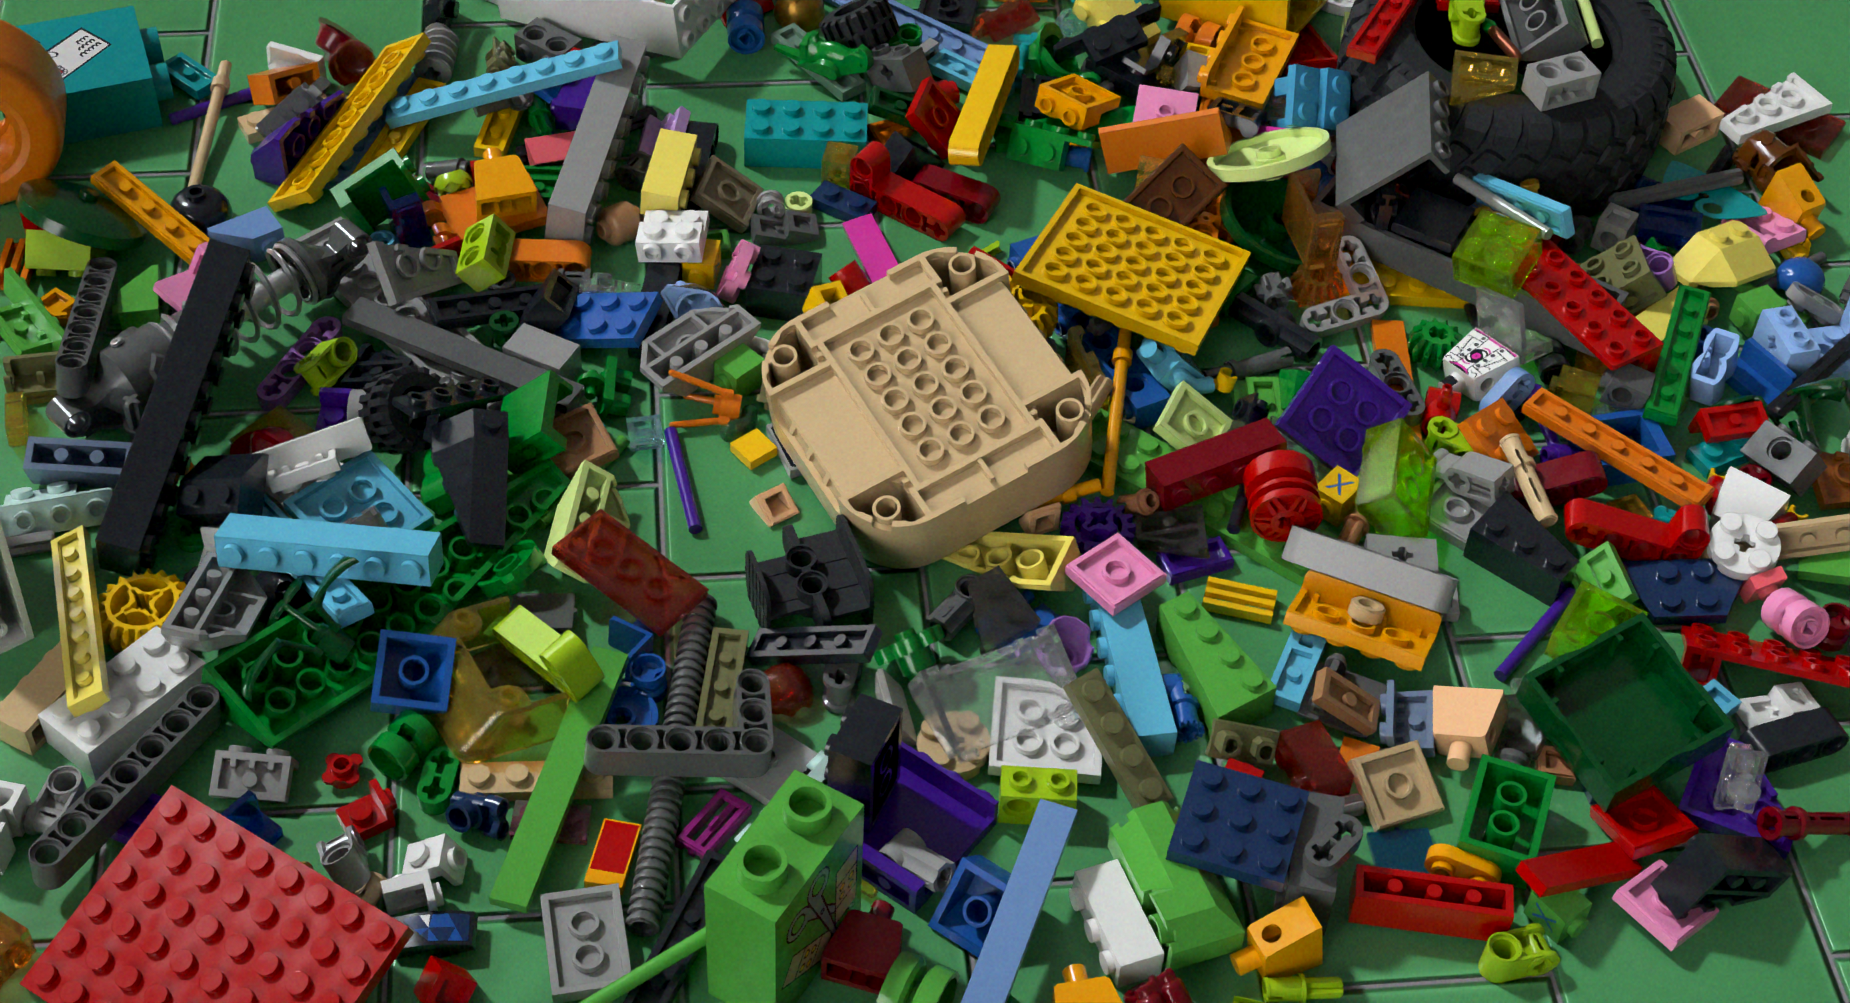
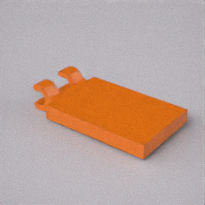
M475 187L439 196L440 203L433 200L421 203L425 213L422 215V219L426 226H432L435 234L433 236L435 245L456 236L463 240L466 228L481 221H477ZM537 187V211L499 217L516 233L546 225L548 208Z

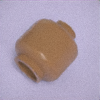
M620 201L602 208L598 214V222L596 223L597 234L612 246H620L636 240L639 222L644 221V216L640 214L639 207L628 201Z

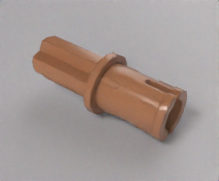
M1361 497L1357 500L1351 514H1348L1343 520V529L1338 539L1358 545L1361 537L1369 532V523L1377 512L1376 503L1372 504L1370 510H1368L1373 501L1372 499Z

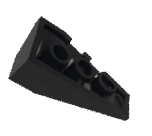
M472 408L431 426V459L434 466L439 468L443 478V488L445 493H449L454 504V514L468 547L503 550L505 546L509 449L508 412Z

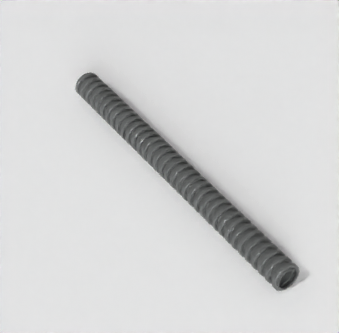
M696 592L690 594L686 599L684 616L682 618L683 623L677 645L678 649L672 671L673 676L667 698L668 703L665 708L666 712L662 726H695L711 635L715 624L714 619L718 607L717 600L710 594ZM654 776L651 782L652 787L644 820L645 826L642 830L643 836L640 841L641 846L638 851L639 856L637 858L631 898L629 899V908L627 910L628 917L625 920L626 929L638 936H653L661 928L660 922L663 916L662 911L664 909V900L666 899V890L670 877L669 871L672 866L671 860L675 848V839L677 838L676 831L679 826L678 821L680 819L687 777Z

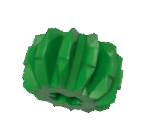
M1435 317L1431 322L1422 319L1420 324L1415 325L1413 330L1410 331L1407 345L1408 352L1412 355L1414 363H1422L1423 369L1428 366L1433 367L1437 372L1440 367L1444 368V356L1463 339V335L1458 333L1457 326H1449L1448 320L1442 323L1438 322Z

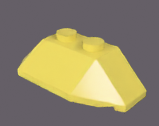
M1736 220L1697 232L1673 257L1677 281L1690 287H1697L1698 284L1708 287H1737L1770 275L1776 269L1760 237L1749 230L1746 224Z

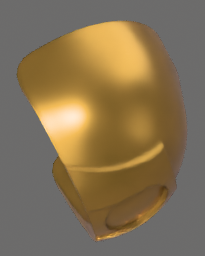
M777 0L774 8L775 19L782 27L795 23L805 32L816 30L819 28V23L825 17L823 0Z

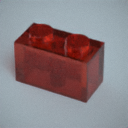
M1320 719L1280 731L1274 758L1278 767L1284 769L1287 773L1292 787L1339 797L1350 794L1354 775Z

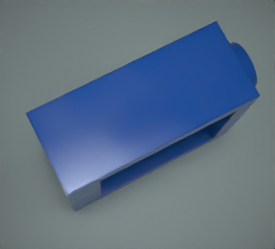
M1644 408L1592 415V417L1621 434L1632 436L1635 442L1671 463L1674 462L1676 453L1659 423L1642 418ZM1568 440L1570 447H1576L1579 452L1586 451ZM1601 460L1608 480V486L1638 482Z

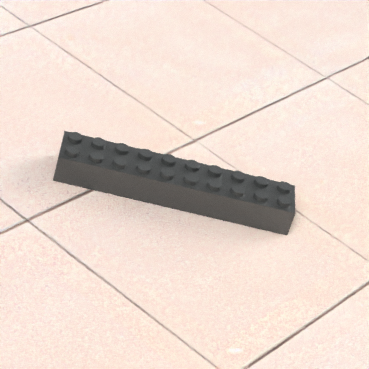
M1336 175L1312 202L1306 231L1335 244L1343 236H1354L1363 243L1371 260L1595 358V355L1487 254L1489 246L1505 239L1468 224L1452 251L1447 253L1391 231L1395 218H1390L1388 230H1376L1374 225L1373 191L1365 195V220L1354 226L1335 207ZM1395 193V199L1398 200L1397 216L1408 198ZM1593 278L1625 307L1628 292Z

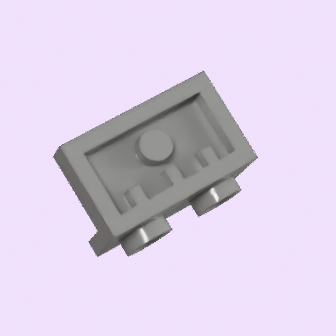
M230 745L228 751L216 750L209 796L212 798L288 804L293 770L299 769V762L292 756H289V751L269 748L266 750V754L252 753V748Z

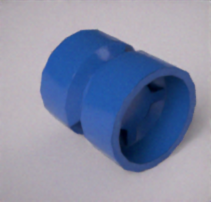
M753 0L733 2L726 11L728 44L737 53H755L765 43L763 9Z

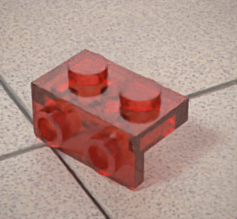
M1010 0L992 12L988 10L980 14L975 19L976 24L969 33L977 40L990 35L993 42H998L1037 24L1040 17L1029 0H1016L1014 2Z

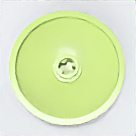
M1296 127L1279 129L1233 142L1227 155L1209 157L1207 159V166L1223 182L1274 181L1321 160L1330 153L1332 144L1329 133L1321 128Z

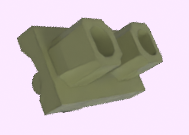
M1213 718L1211 737L1205 754L1208 757L1228 760L1231 757L1251 765L1272 768L1280 732L1275 729Z

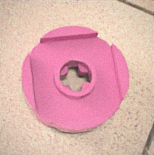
M744 239L740 240L732 254L733 259L729 266H726L716 291L719 298L732 304L735 303L740 290H744L751 276V272L748 271L749 266L756 261L761 247Z

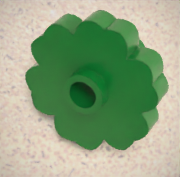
M940 624L917 633L912 627L894 635L896 642L875 651L874 658L878 666L896 659L903 677L907 676L910 684H913L937 673L934 664L937 662L929 645L943 639L945 634Z

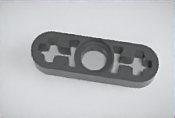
M1388 349L1374 351L1370 356L1368 371L1386 385L1397 384L1402 386L1404 390L1396 392L1413 405L1400 425L1405 427L1419 425L1423 418L1425 403L1400 358L1395 352Z

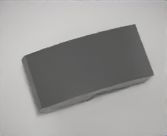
M786 209L783 219L753 214L750 220L753 244L772 246L795 245L815 241L819 238L816 214Z

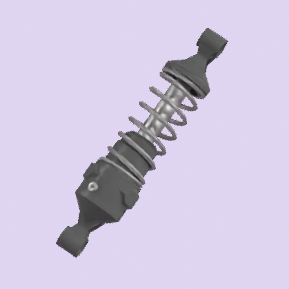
M342 219L331 228L329 241L326 246L310 245L288 237L275 243L273 249L267 248L266 259L273 273L266 276L255 263L251 262V264L255 265V273L261 280L257 281L255 275L253 276L252 281L256 282L251 301L245 300L242 308L245 310L243 323L248 319L253 320L255 334L253 337H247L235 328L232 335L235 343L231 356H236L238 353L240 339L249 343L257 342L260 338L261 326L270 330L278 329L281 324V313L290 317L298 316L302 310V301L306 304L316 305V303L324 299L332 298L339 287L341 279L348 272L355 269L354 267L364 260L369 253L366 244L372 242L371 236L350 220ZM292 293L296 296L297 307L294 311H288L280 306L279 300ZM183 300V302H182V310H183L184 305H185V302H186V301H184V300ZM272 306L275 309L276 321L274 324H268L258 317V313ZM182 310L171 316L161 314L160 323L148 322L139 328L132 326L117 335L108 347L97 353L95 373L86 396L64 398L58 395L54 397L46 407L45 412L48 419L70 438L84 436L88 438L102 429L124 428L123 422L126 417L121 401L124 396L137 394L140 396L143 409L145 410Z

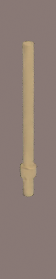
M227 60L220 62L217 75L212 79L210 87L212 95L188 187L202 184L223 99L228 94L231 84L229 76L232 64Z

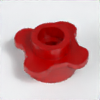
M331 753L325 758L327 769L322 774V781L326 785H332L337 789H348L360 781L358 769L363 764V758L360 754L353 753L348 756Z

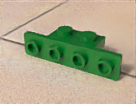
M1007 113L1001 114L997 124L1012 128L1006 154L1007 159L1055 171H1064L1070 143L1102 149L1101 142L1095 141L1096 135L1078 131V135L1073 136L1069 135V128L1052 125L1051 130L1042 128L1043 122L1026 119L1024 124L1016 122L1017 116Z

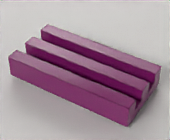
M720 788L675 839L676 847L681 850L685 847L688 849V854L692 857L700 856V861L707 849L718 852L752 814V805ZM725 801L728 802L729 804L722 810V812L719 815L713 818V820L708 824V827L705 829V831L696 839V841H693L692 838L697 834V832L706 824V822L715 814V812L724 804Z

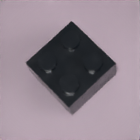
M760 244V252L752 266L751 276L746 285V311L752 316L789 322L803 314L802 308L811 287L821 285L822 253Z

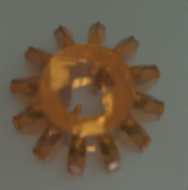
M1309 261L1307 266L1299 265L1296 272L1291 276L1290 280L1294 295L1292 300L1298 302L1299 308H1309L1343 296L1344 283L1342 273L1335 272V266H1324L1323 261L1321 264Z

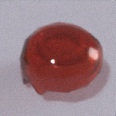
M346 40L332 50L328 69L335 81L342 86H347L352 83H358L376 57L371 47L359 40Z
M792 663L776 664L764 672L770 681L773 715L783 714L794 717L802 707L811 708L815 690L807 673L802 668Z

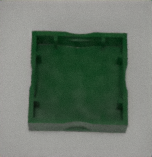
M1643 612L1602 633L1589 645L1579 650L1567 652L1525 674L1515 695L1604 812L1609 811L1724 747L1735 728V725L1706 689L1685 670L1675 651Z

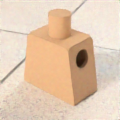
M1434 685L1433 737L1437 752L1440 755L1448 756L1447 766L1456 771H1465L1469 768L1470 758H1481L1482 754L1491 756L1508 716L1504 690Z

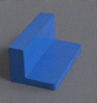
M1749 338L1744 343L1734 373L1725 383L1741 396L1754 394L1761 396L1769 404L1797 379V375L1756 340Z

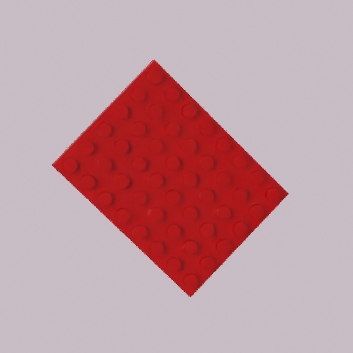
M171 785L19 984L47 1003H365L414 932L405 924Z

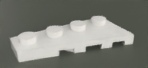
M1793 72L1787 76L1785 82L1774 84L1765 95L1761 93L1756 96L1750 105L1744 104L1722 118L1719 129L1739 145L1744 143L1753 134L1761 132L1762 129L1777 132L1828 114L1833 103Z

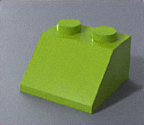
M26 229L25 268L36 270V276L56 277L57 270L69 271L68 277L82 278L87 262L92 258L105 257L107 251L106 249L89 247L66 240L46 230Z

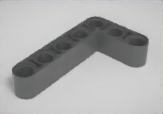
M753 668L745 669L737 675L732 703L734 727L596 725L586 735L584 765L588 771L597 775L761 777L769 770L774 744L769 678L761 670Z

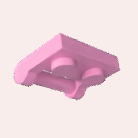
M1765 206L1762 207L1767 211L1766 215L1741 219H1722L1721 224L1732 220L1746 224L1749 230L1760 237L1768 254L1790 247L1806 239L1807 229Z

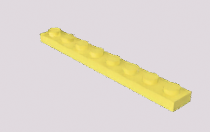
M83 525L51 540L67 708L75 718L86 712L95 711L104 703L110 701L90 534Z

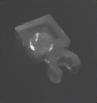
M593 273V278L580 280L579 293L640 292L641 284L613 280L610 273Z

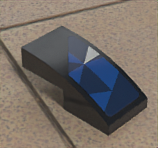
M428 911L393 917L414 932L396 959L433 951L439 958L476 949L478 915L474 911Z

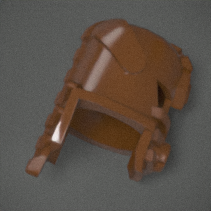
M1762 129L1761 132L1753 134L1745 140L1741 147L1736 149L1732 156V161L1734 165L1736 164V168L1741 169L1752 177L1753 183L1763 193L1778 170L1800 162L1812 180L1816 182L1824 180V176L1817 172L1814 163L1808 158L1807 153L1801 150L1798 142L1789 147L1776 137V133L1773 131Z

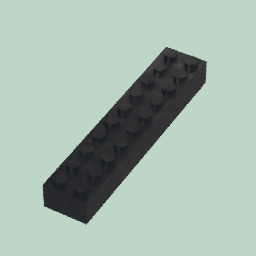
M209 239L95 539L100 569L131 577L133 570L138 575L145 573L146 568L152 569L158 552V549L154 548L157 538H163L167 531L169 517L165 516L169 506L175 507L178 501L179 486L177 484L180 476H185L189 471L191 456H188L192 445H198L202 434V426H199L202 416L208 417L213 404V397L210 394L213 386L219 387L224 374V367H221L224 357L230 358L234 348L235 339L231 337L235 328L240 329L242 327L245 317V310L242 308L245 300L251 301L254 294L256 282L252 281L255 265L251 264V254L248 249Z

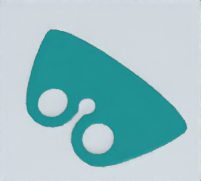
M1672 161L1665 171L1663 183L1706 175V173L1687 164ZM1730 186L1699 192L1708 194L1709 198H1702L1695 203V207L1700 213L1715 219H1741L1767 214V211L1761 205ZM1694 193L1687 196H1680L1675 198L1680 200H1693L1699 196V193ZM1706 203L1719 205L1722 208V212L1719 214L1709 213L1703 209V205Z

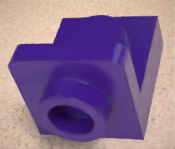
M320 388L321 408L315 432L347 421V404L351 388Z

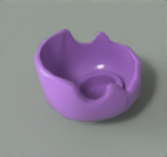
M1063 615L1053 619L1042 633L1039 643L1040 653L1045 665H1048L1051 670L1060 674H1075L1084 670L1095 650V647L1090 642V627L1077 617Z

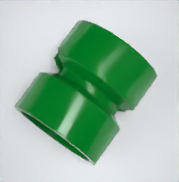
M406 709L401 711L389 724L387 731L382 732L367 750L368 757L372 764L385 776L395 781H405L418 767L420 760L425 759L428 753L438 744L439 735L426 718L415 711Z

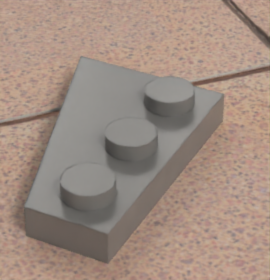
M372 241L366 244L389 306L464 283L455 274L459 260L456 251L429 247L413 248L405 244L388 245L381 241Z

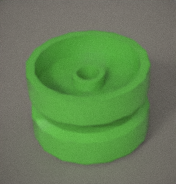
M904 950L891 966L876 1003H953L958 987L959 973L941 964H937L927 972L924 957Z

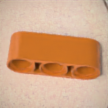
M514 239L508 270L514 273L518 282H544L554 268L556 270L564 268L565 271L585 272L591 266L592 249L587 243L579 240Z

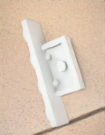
M356 417L255 453L269 454L266 486H270L272 493L282 491L283 494H287L300 489L302 483L315 479L316 482H322L331 479L336 475V471L341 470V460L370 451L372 443L362 418Z

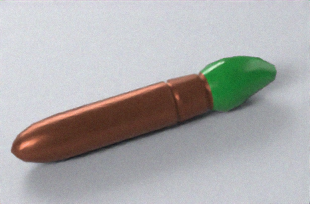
M1485 17V21L1481 23L1483 31L1491 36L1494 42L1512 61L1520 62L1522 55L1519 49L1497 27L1493 20Z

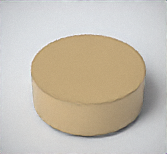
M1363 596L1352 598L1348 608V614L1353 619L1371 625L1381 624L1386 611L1383 604L1377 600Z

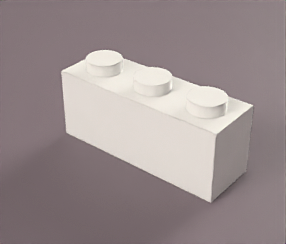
M1118 859L1075 871L1073 886L1069 889L1070 902L1073 909L1080 911L1084 918L1086 936L1090 943L1095 942L1099 950V961L1103 972L1106 975H1111L1116 988L1145 980L1150 975H1159L1165 953Z

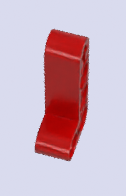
M871 141L851 159L850 190L877 201L878 212L941 242L946 241L965 223L966 214L960 205L890 172V153L882 143Z
M1583 498L1573 499L1564 507L1565 535L1570 542L1595 549L1609 541L1615 546L1621 558L1631 561L1698 559L1710 542L1707 511L1700 505L1690 504L1681 507L1669 523Z

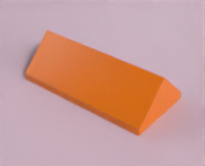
M1218 107L1098 128L1108 174L1159 166L1182 143L1199 159L1227 155L1233 141L1232 134Z

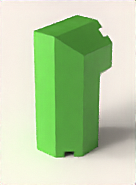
M1162 800L1131 810L1126 815L1129 821L1124 826L1120 827L1118 822L1110 828L1107 846L1114 860L1118 859L1165 953L1162 967L1165 966V969L1171 968L1175 970L1241 950L1245 930L1215 873L1166 859L1167 850L1181 808L1175 806L1173 810L1169 803Z

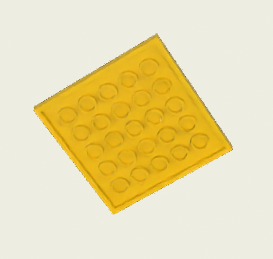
M1076 183L1014 270L1011 282L1020 285L1027 291H1035L1047 296L1057 303L1077 308L1089 316H1096L1109 321L1116 327L1126 328L1143 335L1146 339H1153L1173 347L1178 352L1195 356L1246 267L1251 252Z

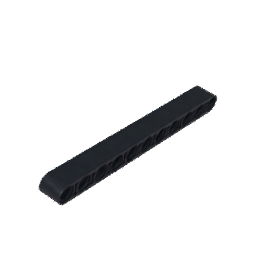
M689 120L686 133L697 135V148H701V159L699 167L693 166V169H695L694 184L692 188L687 187L686 190H689L687 208H681V210L701 211V207L690 201V198L707 161L712 155L715 156L718 145L719 124ZM649 262L641 292H659L663 299L661 291L667 284L683 281L682 263ZM664 299L644 339L673 321L674 316ZM642 342L639 348H628L629 358L641 359Z

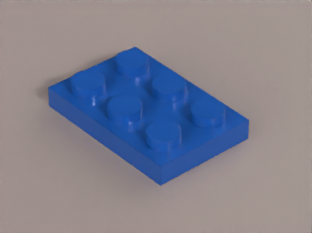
M659 292L578 293L569 318L554 335L580 345V348H639L663 303V299Z

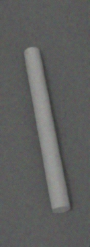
M1457 173L1454 176L1453 183L1544 240L1550 239L1553 235V229L1465 175Z

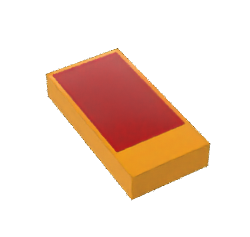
M604 818L584 879L585 888L619 883L620 895H623L642 834V824Z

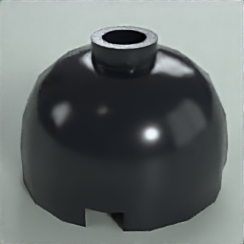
M198 184L186 187L175 194L170 203V206L208 237L207 228L234 218L232 207L227 197L219 189L209 185Z

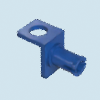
M652 609L643 611L633 624L616 616L609 620L608 644L628 654L629 663L625 670V681L631 683L630 663L641 654H653V633L662 626V619L656 611L647 619L652 613Z

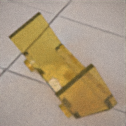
M508 596L454 610L429 634L457 638L447 713L430 714L453 757L465 764L480 763L553 741L568 707L569 696L566 692L531 702L525 691L516 686L504 685L491 689L469 651L500 643L493 634L492 628L509 614L510 599Z

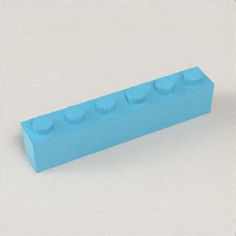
M229 513L214 535L218 567L325 577L330 568L338 560L346 556L357 559L359 563L346 569L337 578L431 587L444 563L441 532Z
M1082 589L1083 601L1085 604H1090L1091 607L1089 611L1091 631H1097L1098 634L1096 639L1097 655L1099 659H1104L1105 661L1103 674L1107 685L1112 688L1113 695L1150 757L1174 755L1177 728L1141 599L1115 616H1112Z

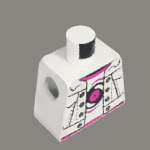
M1476 327L1444 356L1445 378L1438 382V388H1442L1444 384H1450L1453 387L1452 391L1462 392L1473 401H1481L1507 371L1514 367H1520L1519 356Z

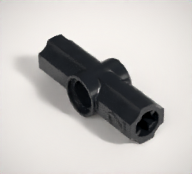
M1244 292L1239 293L1229 307L1228 315L1253 329L1258 341L1266 347H1274L1276 345L1281 347L1287 346L1292 351V354L1308 363L1316 357L1322 347L1323 339L1296 324L1294 315L1287 308L1277 307L1273 310Z

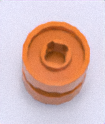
M1184 13L1175 29L1179 27L1189 33L1185 42L1216 48L1219 32L1224 30L1222 25L1211 21L1202 23L1200 17L1189 13Z

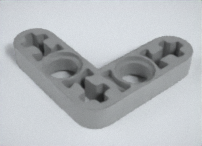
M1354 236L1341 237L1333 251L1334 261L1350 295L1309 307L1301 317L1299 325L1319 338L1369 324L1372 320H1380L1388 309L1389 300L1363 243ZM1344 247H1346L1348 251L1354 250L1352 258L1348 252H1342ZM1357 272L1364 273L1369 278V283L1358 284L1354 281L1352 275ZM1369 301H1371L1373 304H1379L1377 310H1375L1373 306H1366ZM1338 308H1347L1353 317L1349 320H1342L1336 315V310ZM1310 318H1313L1315 322L1322 321L1320 326L1317 327L1314 323L1309 324Z

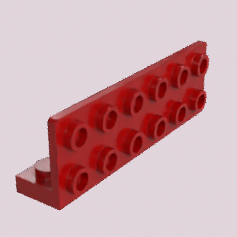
M1527 230L1488 247L1487 254L1610 370L1614 371L1631 363L1649 372H1655L1664 343L1550 239L1544 240L1530 230Z
M1692 623V626L1682 625L1680 632L1684 651L1680 663L1691 677L1702 686L1713 679L1717 680L1721 661L1725 660L1850 688V656L1838 654L1836 658L1821 655L1822 653L1814 648H1800L1799 650L1787 648L1783 642L1774 639H1764L1763 642L1751 640L1748 635L1738 631H1728L1727 634L1713 631L1712 627L1701 623Z

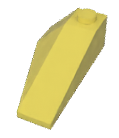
M992 531L942 559L1019 589L1074 591L1076 583L1065 574V567L1080 557L1081 554L1074 536Z

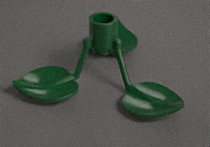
M1830 377L1806 383L1786 392L1787 397L1801 393L1800 403H1802L1803 418L1788 422L1789 428L1797 435L1795 439L1801 443L1808 440L1818 448H1821L1814 423L1812 422L1811 405L1817 400L1841 402L1847 392L1845 385L1840 386L1845 381L1844 377ZM1815 389H1825L1822 391L1811 393ZM1754 394L1727 398L1710 406L1762 401L1765 411L1769 415L1766 409L1768 404L1761 396ZM1777 418L1771 419L1777 427L1781 423Z
M344 556L338 560L323 578L308 607V610L311 612L315 609L328 625L322 622L319 626L293 608L295 606V595L300 589L303 579L297 577L290 584L284 594V598L272 610L265 628L277 622L281 614L287 611L315 631L310 641L316 645L312 647L277 637L248 670L241 690L245 699L252 702V691L259 674L270 657L283 647L310 653L318 658L324 654L338 664L343 662L357 639L341 630L342 625L335 622L322 605L327 588L346 569L359 563L357 559Z

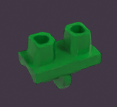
M610 355L606 358L605 371L598 374L596 370L592 369L580 375L577 383L585 386L584 395L588 400H593L596 397L595 410L602 422L605 421L608 413L625 417L631 400V395L615 392V390L627 393L631 386L633 372L617 368V357Z

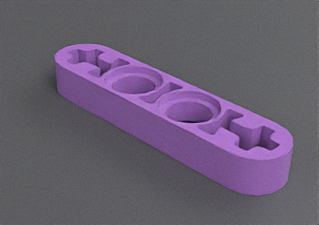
M326 316L314 321L259 384L257 396L259 405L263 410L268 412L283 410L306 385L307 381L301 373L289 378L283 375L286 372L294 371L293 368L296 363L305 357L301 355L304 351L313 350L320 342L343 337L341 322L337 318Z

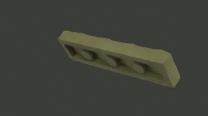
M713 627L695 726L734 727L732 703L737 675L745 667L749 630Z
M1098 667L1066 684L1063 687L1064 691L1133 809L1162 800L1167 802L1174 798Z

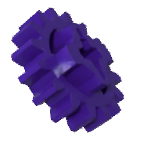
M1095 497L1094 503H1089L1087 499L1082 498L1080 507L1072 503L1070 504L1069 512L1063 513L1060 536H1074L1080 553L1084 554L1118 533L1117 529L1133 545L1136 524L1132 523V514H1124V505L1116 508L1113 506V499H1109L1106 503H1101L1100 498Z

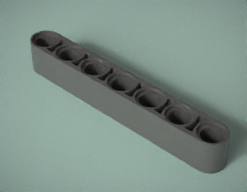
M96 257L90 259L86 264L55 359L56 390L64 398H79L89 392L95 372L97 353L102 349L112 315V305L115 304L118 295L117 262L112 258Z
M198 684L189 688L31 845L28 851L32 878L36 886L44 890H54L63 886L148 800L151 794L155 793L219 728L222 723L220 695L214 686Z

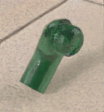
M745 405L741 411V418L731 420L728 424L721 427V438L725 442L730 443L756 429L758 409L753 405Z

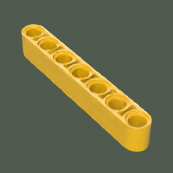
M988 44L949 141L948 160L950 165L982 166L1018 72L1020 62L1018 45Z

